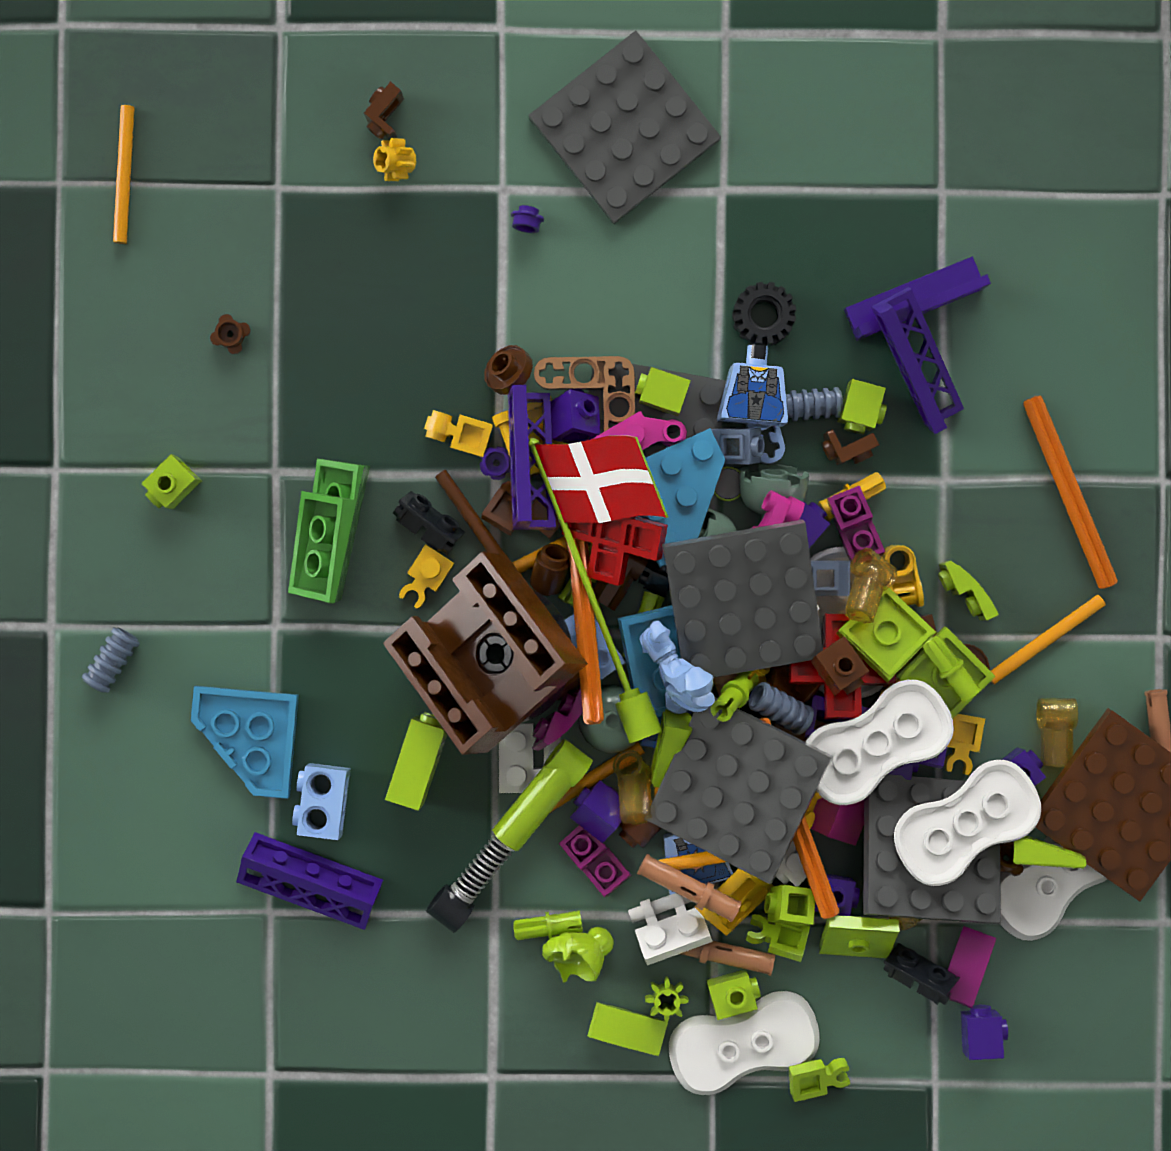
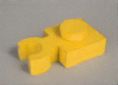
M425 544L407 572L415 580L412 584H407L401 589L399 597L404 599L409 591H416L419 599L414 607L419 609L426 601V589L429 587L437 592L455 563Z
M958 713L952 719L954 731L947 747L953 749L952 753L944 761V769L947 772H952L953 763L956 760H962L964 764L963 774L970 775L973 764L969 758V751L980 753L985 718Z

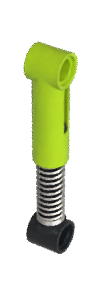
M563 739L550 753L543 768L492 829L495 834L492 835L493 840H488L489 845H484L485 850L481 849V854H476L478 859H473V864L469 863L470 868H465L466 873H461L462 878L458 877V881L454 882L453 885L446 884L438 891L427 907L426 912L453 933L459 930L473 911L475 906L473 904L474 898H477V894L481 893V889L485 888L484 884H488V880L492 879V875L496 874V870L500 869V865H503L504 861L508 860L507 856H511V851H519L570 787H574L584 777L593 760L569 741Z

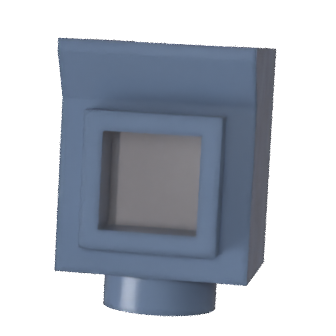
M722 427L711 429L725 457L724 464H755L761 462V456L765 448L764 439L761 436V428Z
M811 561L816 596H850V561Z

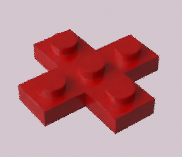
M637 516L603 523H567L573 538L593 543L587 572L589 578L619 586L624 584L629 554L654 561L662 559V544H665L667 524Z
M824 614L823 650L840 639L836 633L855 614ZM861 658L869 670L861 678L865 683L863 685L891 686L896 683V674L886 682ZM811 660L789 664V684L824 685L825 719L852 720L862 715L861 687L849 695L843 690L834 696L810 662Z

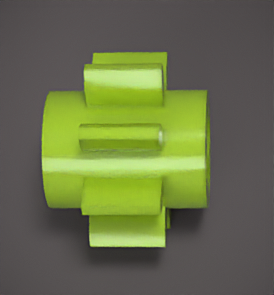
M665 976L664 983L660 985L652 981L651 987L654 993L653 995L645 996V1002L654 1003L650 1010V1015L653 1017L659 1012L664 1016L666 1023H668L670 1015L676 1014L682 1017V1011L679 1008L680 1004H686L689 1001L687 996L679 995V992L683 989V984L681 982L675 986L670 984L668 976ZM664 994L668 997L673 994V1004L670 1005L664 1002L661 1005L660 995Z

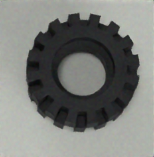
M758 282L754 286L750 285L738 297L734 305L732 319H734L735 330L739 331V336L742 339L745 338L749 341L748 344L773 346L783 340L791 331L796 320V305H793V297L791 294H786L784 287L774 286L775 283L773 282L768 284ZM768 302L776 308L777 320L772 326L766 328L759 327L753 322L751 310L755 304Z

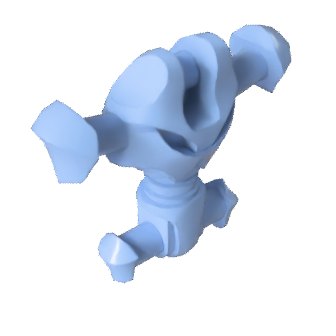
M660 621L652 622L650 627L641 634L639 640L643 653H649L653 662H657L660 665L659 671L666 688V708L676 714L685 713L687 710L692 712L705 711L715 702V697L711 692L713 676L700 667L691 665L683 658H678L679 656L675 650L676 647L669 638L671 631L664 627Z

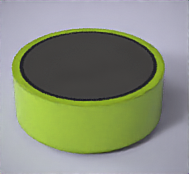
M734 467L722 468L714 491L716 498L728 502L741 496L739 485L740 471Z

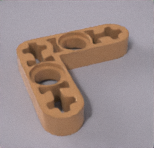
M548 357L540 360L535 366V381L543 389L603 390L604 432L610 429L608 426L609 421L619 424L635 414L634 367L625 357ZM563 364H570L568 372L570 384H563L564 376L554 377L553 383H546L545 377H540V372L546 370V365H553L554 371H564ZM580 364H588L594 370V377L588 383H580L574 377V370ZM615 364H622L623 370L629 371V375H625L622 378V388L630 387V393L622 391L608 393V387H616L615 376H609V370H614ZM615 398H623L629 404V411L623 417H615L609 410V404Z

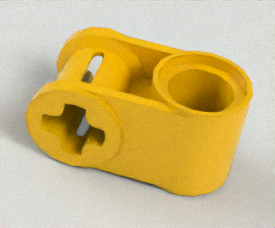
M890 545L886 547L885 554L880 556L883 586L886 584L897 595L910 592V594L899 596L908 606L914 604L917 607L924 606L923 588L918 575L914 552L903 545ZM896 551H901L905 556V564L899 570H894L890 565V557Z

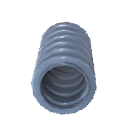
M833 387L832 391H829L828 388H823L821 392H818L817 389H812L808 393L806 389L801 390L800 393L791 390L790 394H786L788 418H792V421H797L798 417L808 420L810 416H813L815 420L819 419L820 416L829 419L830 415L840 418L843 411V398L839 387Z
M113 627L111 630L113 633L112 637L108 636L106 638V646L102 645L99 649L101 654H96L93 658L95 663L88 666L90 671L82 675L85 683L103 693L109 692L111 689L109 684H114L116 681L114 676L122 672L120 667L128 663L127 656H132L134 653L133 647H138L140 644L135 636L119 627Z
M766 682L759 683L750 694L748 701L750 710L758 712L761 716H766L778 725H783L784 728L792 730L795 734L804 733L813 721L814 710L811 706L805 705L802 701L796 700L792 696H788L787 693L779 691L778 688L770 686Z

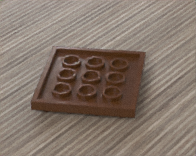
M1107 708L1040 800L1041 816L1035 828L1063 848L1085 856L1087 865L1141 902L1171 861V752L1113 710Z

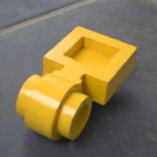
M433 410L431 416L427 417L424 427L427 430L425 437L445 442L447 436H453L450 448L479 457L484 456L493 424L460 415L457 426L451 423L453 416Z

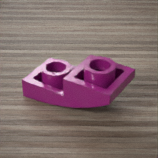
M860 486L827 498L833 520L852 567L885 554V549L872 522L873 515Z
M581 688L576 689L571 694H565L559 704L558 712L555 711L545 718H540L533 731L532 736L536 740L532 749L539 751L558 740L573 726L583 712Z
M580 825L559 842V845L572 861L586 874L605 898L632 876L604 842L601 843Z
M963 926L948 968L949 972L960 977L959 981L950 991L952 994L949 1000L973 1008L997 938Z

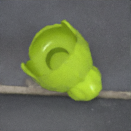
M603 927L591 928L588 933L565 932L559 936L552 937L543 944L542 956L547 962H554V967L559 971L562 982H567L570 975H577L585 981L593 982L597 980L600 974L604 956L613 949L614 940L609 931Z

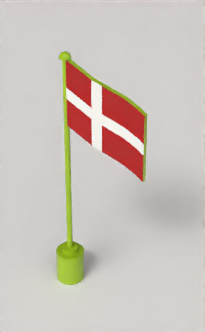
M610 435L572 444H539L538 439L531 438L529 439V447H531L625 691L619 694L621 701L615 703V707L628 741L633 743L662 732L648 692L640 693L638 687L631 690L567 524L603 523L635 516L668 518L639 440L634 436Z

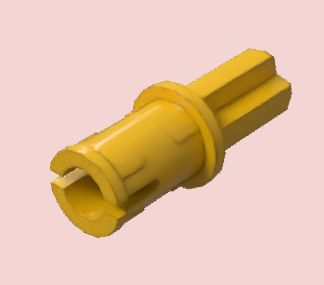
M875 472L852 485L845 484L844 489L834 495L860 486L867 500L884 491L886 484L882 476ZM826 498L819 501L818 506L827 513L825 519L830 521L833 517Z

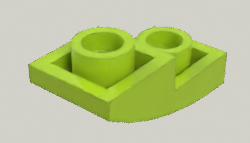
M944 561L939 564L941 572L938 573V577L946 592L951 590L953 595L967 592L969 597L965 598V602L973 617L978 616L979 620L987 621L999 615L987 593L968 572L952 561Z
M596 1002L587 1036L624 1048L659 1056L668 1023L662 1019Z

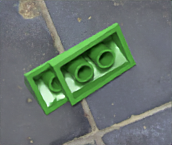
M317 458L313 492L301 491L288 593L327 603H336L342 599L370 466Z

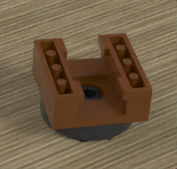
M481 552L452 579L460 592L427 622H422L418 616L410 617L383 642L386 649L462 755L488 753L520 723L533 719L545 712L561 695L566 683L588 664L571 642L567 624L554 604L539 592L532 590L507 555ZM503 646H505L503 648L505 651V657L501 661L499 656L500 649Z

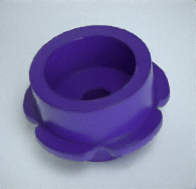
M522 205L519 206L518 211L511 212V217H513L512 227L521 232L537 233L539 232L540 224L544 222V217L539 215V209L532 206Z
M497 446L494 449L491 447L486 449L484 456L481 457L482 462L479 464L481 472L485 476H491L493 480L505 478L506 473L511 472L510 457L507 449L501 446ZM499 460V466H494L493 461Z

